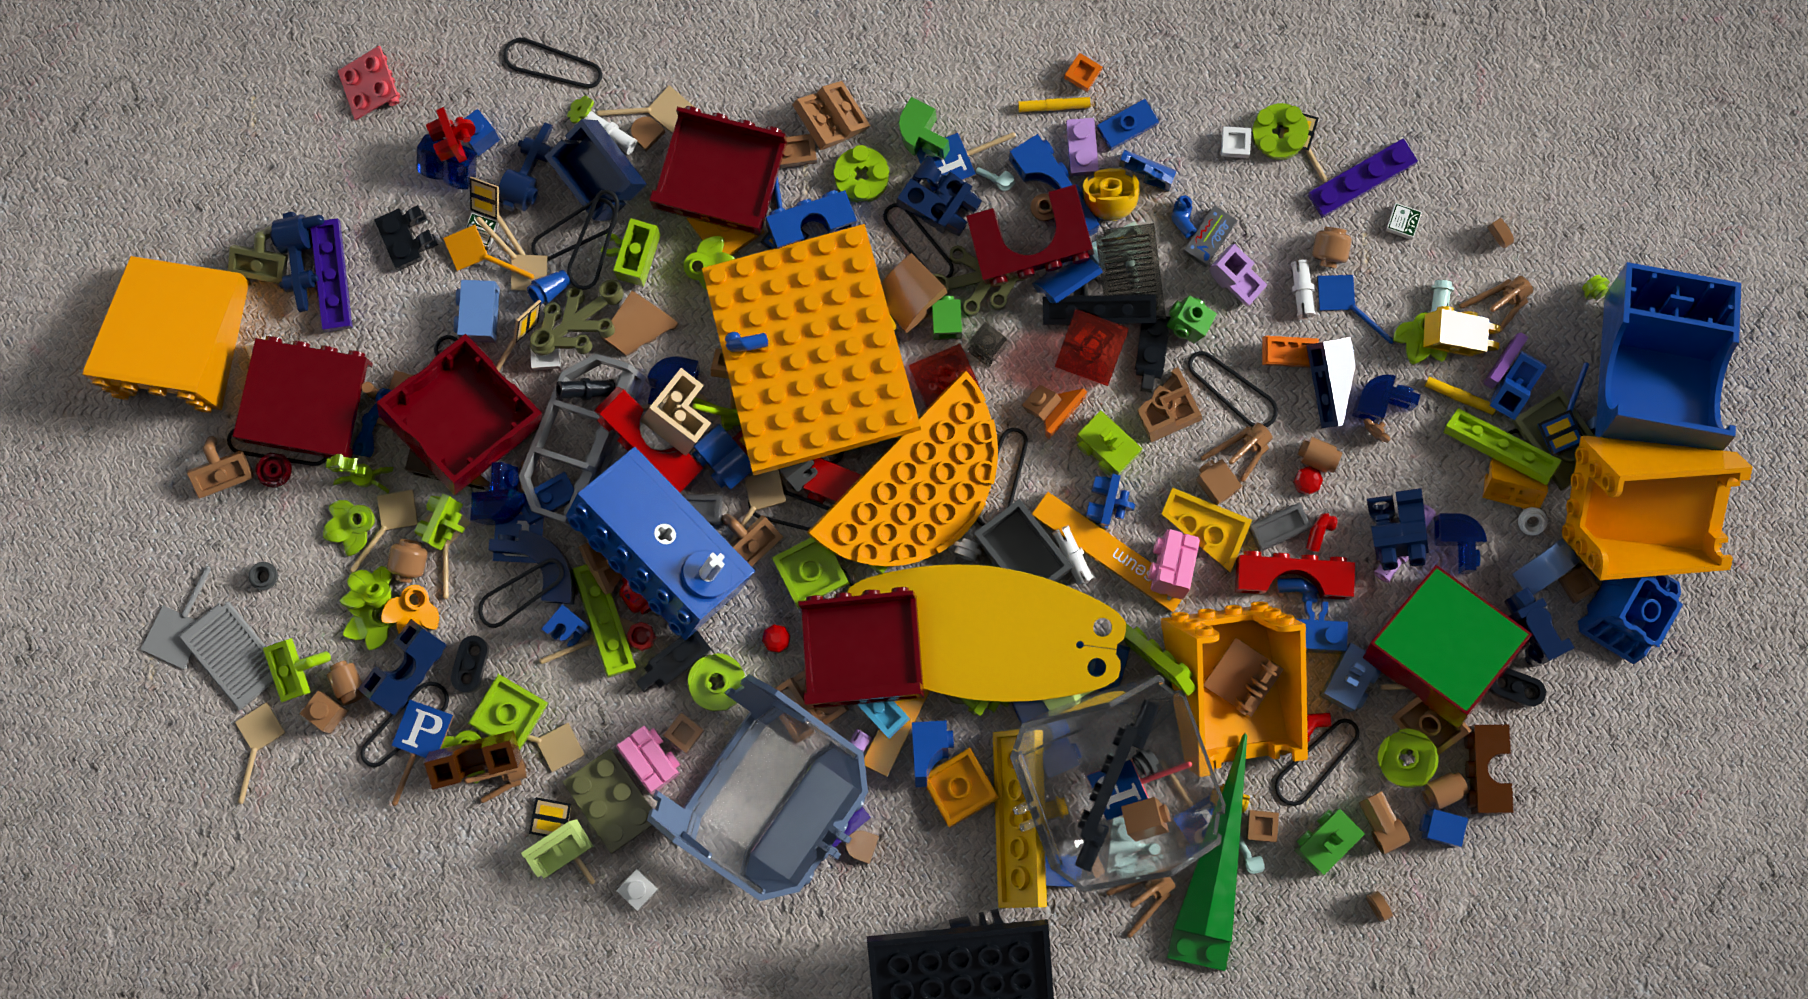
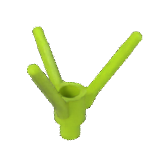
M697 397L692 401V403H695L693 404L694 409L720 415L722 427L726 431L732 429L733 426L741 425L737 409L721 407Z

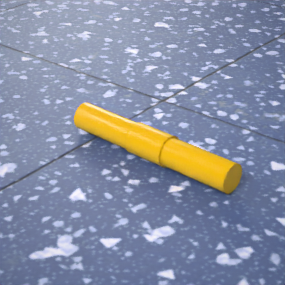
M1090 97L1018 101L1019 112L1059 111L1091 107Z
M1428 376L1424 387L1446 395L1465 405L1467 404L1490 415H1493L1496 409L1490 406L1489 401L1430 376Z

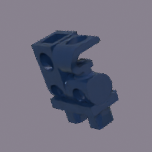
M926 156L898 196L896 206L904 211L908 210L942 234L947 230L952 234L960 236L968 222L957 215L960 208H963L970 214H974L980 207L982 200L971 192L973 186L951 172H948L947 175H942L933 158ZM922 179L929 180V185L935 187L936 192L933 193L919 184Z
M1422 488L1395 492L1400 521L1397 523H1391L1395 517L1393 495L1367 498L1370 518L1376 523L1375 526H1371L1376 559L1380 561L1384 571L1393 570L1398 567L1397 557L1409 556L1410 566L1413 567L1426 564V553H1429ZM1377 502H1387L1382 505H1375Z
M1528 587L1504 601L1511 613L1508 617L1532 633L1528 641L1530 645L1525 650V660L1529 665L1533 667L1541 666L1575 648L1569 638L1561 641L1552 626L1551 614L1543 608L1547 606L1545 600L1541 598L1536 601Z

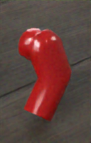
M1323 513L1318 517L1310 530L1306 549L1314 552L1320 551L1326 529L1329 531L1336 529L1338 521L1336 516H1329V513Z
M1330 713L1307 714L1308 742L1315 728L1331 727Z

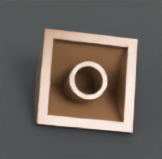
M1417 695L1391 717L1401 729H1415L1424 733L1436 746L1438 755L1472 731L1465 722L1459 729L1425 705Z

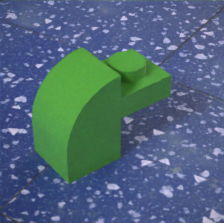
M913 97L909 99L899 120L901 138L905 148L915 156L920 147H922V150L931 157L939 156L945 159L950 151L949 140L930 131L937 120L935 108Z

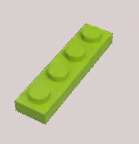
M1459 408L1449 420L1443 432L1545 485H1548L1562 461Z
M587 564L573 568L572 573L607 678L635 670L636 666L612 594H604Z
M1126 623L1124 641L1128 647H1131L1132 651L1187 696L1197 689L1190 679L1193 674L1184 663L1178 664L1169 651L1165 650L1162 652L1163 650L1159 644L1152 638L1148 640L1145 633L1136 626L1133 629Z

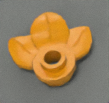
M419 585L406 587L401 592L400 597L388 600L382 610V623H396L398 634H400L410 619L428 629L435 630L438 627V610L429 602L427 591ZM411 594L418 597L416 605L411 604L409 601Z

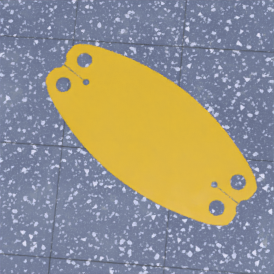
M933 565L878 574L857 582L848 590V593H851L852 596H859L866 590H880V593L892 592V588L908 587L909 591L913 590L915 592L918 607L923 687L926 690L972 700L1000 702L1036 701L1094 691L1106 687L1119 677L1120 660L1116 655L1117 650L1115 649H1117V644L1124 640L1126 633L1124 618L1105 603L1069 586L1044 577L993 566ZM1100 618L1108 619L1112 624L1111 632L1104 637L1095 634L1093 629L1094 623ZM1078 641H1082L1087 646L1079 649L1076 647ZM1094 658L1102 659L1106 664L1104 674L1099 677H1094L1088 672V663Z

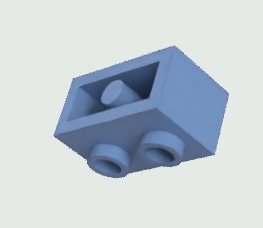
M461 280V289L456 290V305L459 306V316L454 317V332L457 333L459 338L467 334L473 342L496 343L500 288L495 281Z

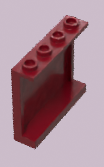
M677 106L678 118L656 191L652 190L650 197L652 208L760 236L787 144L785 133L772 126H767L766 129L757 127L753 122L740 119L739 122L729 120L726 115L721 113L709 115L701 113L700 109L693 106H686L685 108Z
M266 336L265 339L255 338L233 437L242 443L327 458H331L336 454L352 458L354 451L350 448V443L361 398L362 384L365 380L367 367L372 368L373 363L365 357L366 354L354 350H349L348 354L339 353L337 348L322 345L320 349L310 348L309 343L302 341H293V344L282 343L283 339L274 336Z
M908 587L892 588V592L880 593V590L863 591V595L852 596L851 593L845 592L835 594L834 598L823 599V596L813 595L806 597V601H798V606L802 609L807 693H804L805 706L809 709L924 698L917 596L913 590L909 591Z

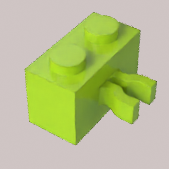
M630 218L623 240L619 239L617 235L611 234L610 241L615 242L616 246L621 248L613 247L612 249H607L605 256H618L613 269L618 280L642 287L645 286L661 236L656 225Z
M1101 410L1076 437V441L1079 442L1077 447L1086 456L1093 455L1099 461V468L1108 476L1111 474L1120 475L1140 455L1143 449Z

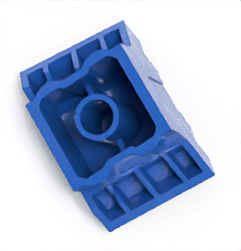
M1668 575L1603 580L1596 596L1587 604L1588 614L1578 620L1579 632L1634 665L1646 657L1651 646L1660 647L1683 604L1679 601L1681 595L1680 582Z

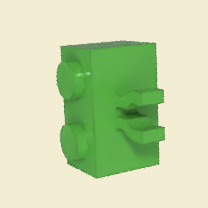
M1340 808L1335 809L1333 812L1330 809L1325 811L1317 819L1320 825L1313 832L1308 829L1296 841L1299 846L1294 851L1319 876L1325 875L1365 835Z

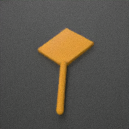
M476 225L443 238L457 271L480 261L488 260L526 278H534L533 274L488 255Z

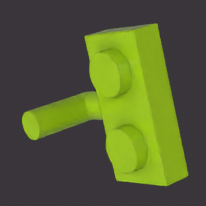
M292 638L263 648L281 703L311 693L303 670L331 660V655L327 651L299 660Z

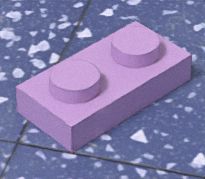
M1094 118L1066 120L1070 176L1094 175V172L1099 170Z

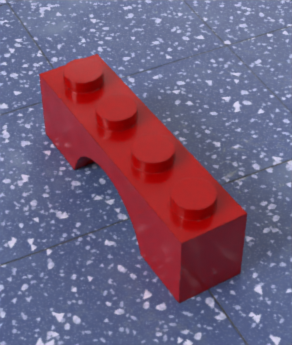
M617 386L594 410L599 416L597 422L607 432L613 429L620 436L617 442L628 452L636 447L681 492L703 467L689 453L685 456L675 447L665 450L650 448L643 440L640 432V419L644 409L623 388Z
M1244 551V555H1239L1236 559L1235 593L1263 595L1268 591L1275 578L1285 574H1296L1305 577L1318 588V594L1321 599L1350 600L1354 597L1355 562H1347L1346 557L1339 556L1330 557V561L1318 560L1319 556L1301 555V559L1290 558L1288 553H1273L1272 557L1261 556L1259 551Z

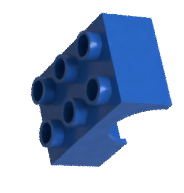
M1630 262L1625 264L1604 296L1595 437L1722 451L1736 437V426L1729 425L1726 429L1723 427L1720 415V402L1725 373L1731 356L1739 344L1740 282Z

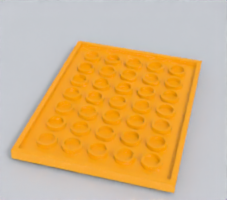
M865 224L799 241L779 249L774 248L702 268L754 476L921 430ZM730 332H738L740 337L765 333L768 338V347L750 351L731 352L726 347L725 337Z

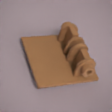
M1235 637L1204 682V687L1234 705L1240 713L1252 716L1284 669Z

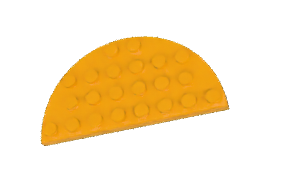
M963 371L918 417L921 430L900 436L809 529L807 534L829 551L845 559L874 566H900L919 562L946 550L971 528L983 511L991 485L995 481L998 462V442L995 423L991 419L985 403L986 399L967 371Z

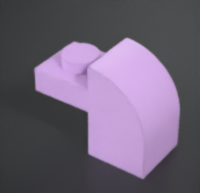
M1235 244L1228 246L1209 268L1214 280L1222 288L1226 287L1245 306H1249L1267 286L1251 269L1255 263Z

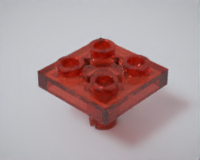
M961 343L909 365V370L926 408L963 371H967L980 388ZM931 384V388H934L935 384L937 388L935 390H930L929 385Z

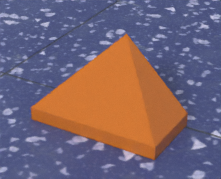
M1084 388L1058 394L1062 401L1044 420L1045 436L1049 440L1086 398L1087 391Z

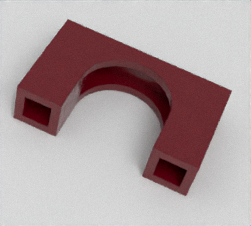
M1076 185L1048 192L1056 221V231L1048 247L1036 254H1018L1005 245L994 208L966 216L982 278L986 285L991 284L992 287L1001 286L1008 283L1007 279L1017 276L1019 279H1026L1034 276V271L1046 269L1047 272L1062 268L1063 263L1073 261V264L1088 261L1090 259L1089 256L1095 254Z

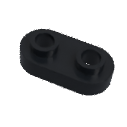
M475 635L468 636L459 645L451 673V683L460 692L471 693L481 684L489 656V646L481 637ZM474 646H478L480 649L479 654L476 656H472L470 653L471 648ZM465 674H471L472 680L468 684L463 683V676Z
M1507 668L1500 677L1506 682L1504 688L1498 686L1497 680L1489 688L1490 692L1495 696L1525 707L1537 706L1546 697V688L1539 679ZM1526 688H1530L1533 691L1531 698L1525 696L1524 691Z

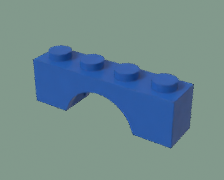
M1038 134L1010 151L1009 161L1023 182L1040 181L1050 185L1055 190L1073 185L1068 179L1069 172L1062 162L1058 163L1053 157L1054 151L1050 143L1046 139L1042 141ZM1075 184L1091 237L1098 232L1100 218L1092 214L1083 201L1082 190Z

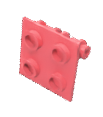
M381 46L375 47L338 70L355 120H358L388 102L389 106H395L400 103L399 98L401 96L394 86L395 79L391 77L393 73L388 68V59L383 54Z

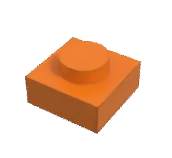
M1079 53L1065 73L1064 79L1088 93L1101 73L1103 66Z

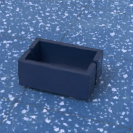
M581 119L565 135L568 140H560L545 155V158L582 206L592 201L601 190H610L618 197L619 212L626 205L624 201H630L647 185L598 120ZM603 194L600 196V198L609 200L615 206V201L611 195ZM598 202L591 218L594 221H610L613 215L612 209L606 203ZM591 206L585 209L587 213H589Z

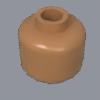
M1324 226V230L1316 233L1312 255L1315 259L1321 260L1320 266L1337 268V263H1346L1348 261L1352 239L1346 234L1347 230Z
M400 539L399 543L393 544L390 548L387 563L388 571L395 574V580L412 582L413 578L421 577L424 573L428 555L427 550L422 547V543L419 541Z

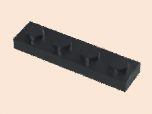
M1156 294L1069 295L1057 303H1050L1046 296L1042 297L1043 325L1157 322Z

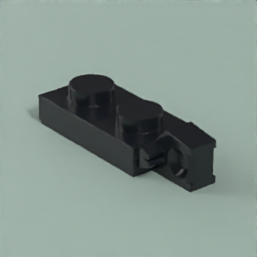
M1156 315V323H1141L1135 370L1137 376H1142L1140 389L1142 392L1152 393L1155 378L1161 379L1164 372L1170 329L1166 325L1171 317Z
M695 631L687 640L680 637L648 661L649 664L644 667L647 674L637 680L636 683L644 693L654 685H657L659 689L664 685L667 686L693 666L696 661L709 654L712 649L698 631Z

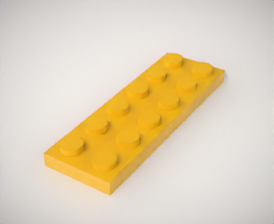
M1041 728L993 732L994 789L1000 798L995 801L998 908L1047 907Z

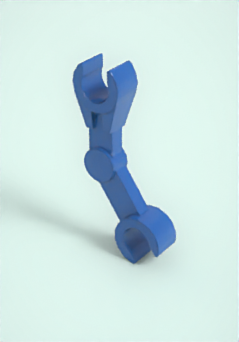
M381 388L376 394V403L368 413L363 415L362 431L359 433L352 448L354 455L369 458L374 452L372 432L379 418L377 401L392 390Z

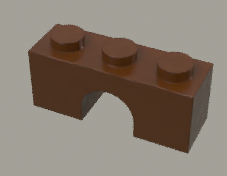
M1509 724L1468 726L1472 731L1464 736L1465 749H1469V761L1465 763L1466 778H1470V790L1466 794L1468 808H1471V814L1514 813L1512 783L1496 782L1491 778L1488 771V764L1494 756L1511 754Z
M514 730L431 751L428 753L424 765L431 788L434 790L461 783L464 777L475 772L488 770L489 775L518 768L522 756Z

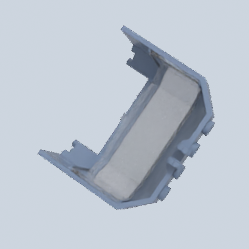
M749 674L741 680L740 684L742 686L737 690L729 688L724 692V694L749 711L737 731L683 807L658 790H655L653 799L658 802L656 809L653 808L649 811L647 821L692 856L757 900L764 901L800 892L804 886L810 883L815 869L829 854L838 860L841 853L832 844L837 838L847 844L851 841L852 838L844 832L854 812H857L863 806L865 796L868 793L863 751L779 690Z

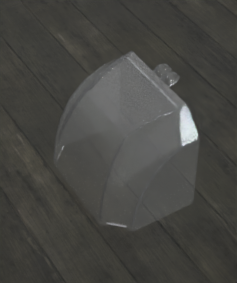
M1151 676L1081 698L1022 723L1010 758L1026 802L1013 808L1014 814L1021 815L1030 810L1032 819L1019 824L1020 830L1026 831L1036 827L1050 868L1082 892L1174 876L1221 844L1222 835L1218 833L1220 814H1225L1226 804L1187 697L1181 690L1175 691L1166 685L1162 676ZM1146 699L1160 705L1143 748L1145 751L1150 749L1158 759L1159 764L1156 765L1158 772L1186 762L1192 763L1190 768L1143 784L1149 798L1156 797L1163 805L1166 804L1171 821L1167 822L1169 832L1135 842L1127 835L1123 815L1106 821L1103 814L1100 823L1108 826L1109 831L1091 872L1086 871L1075 865L1084 843V839L1080 837L1082 829L1077 828L1084 809L1090 811L1093 801L1089 800L1092 787L1086 775L1101 770L1107 754L1114 755L1117 746L1113 745L1112 742L1118 728L1125 729L1126 724L1135 722L1143 701ZM1132 746L1126 760L1132 759V756L1137 754L1136 750L1138 748ZM1134 764L1140 779L1147 777L1144 776Z

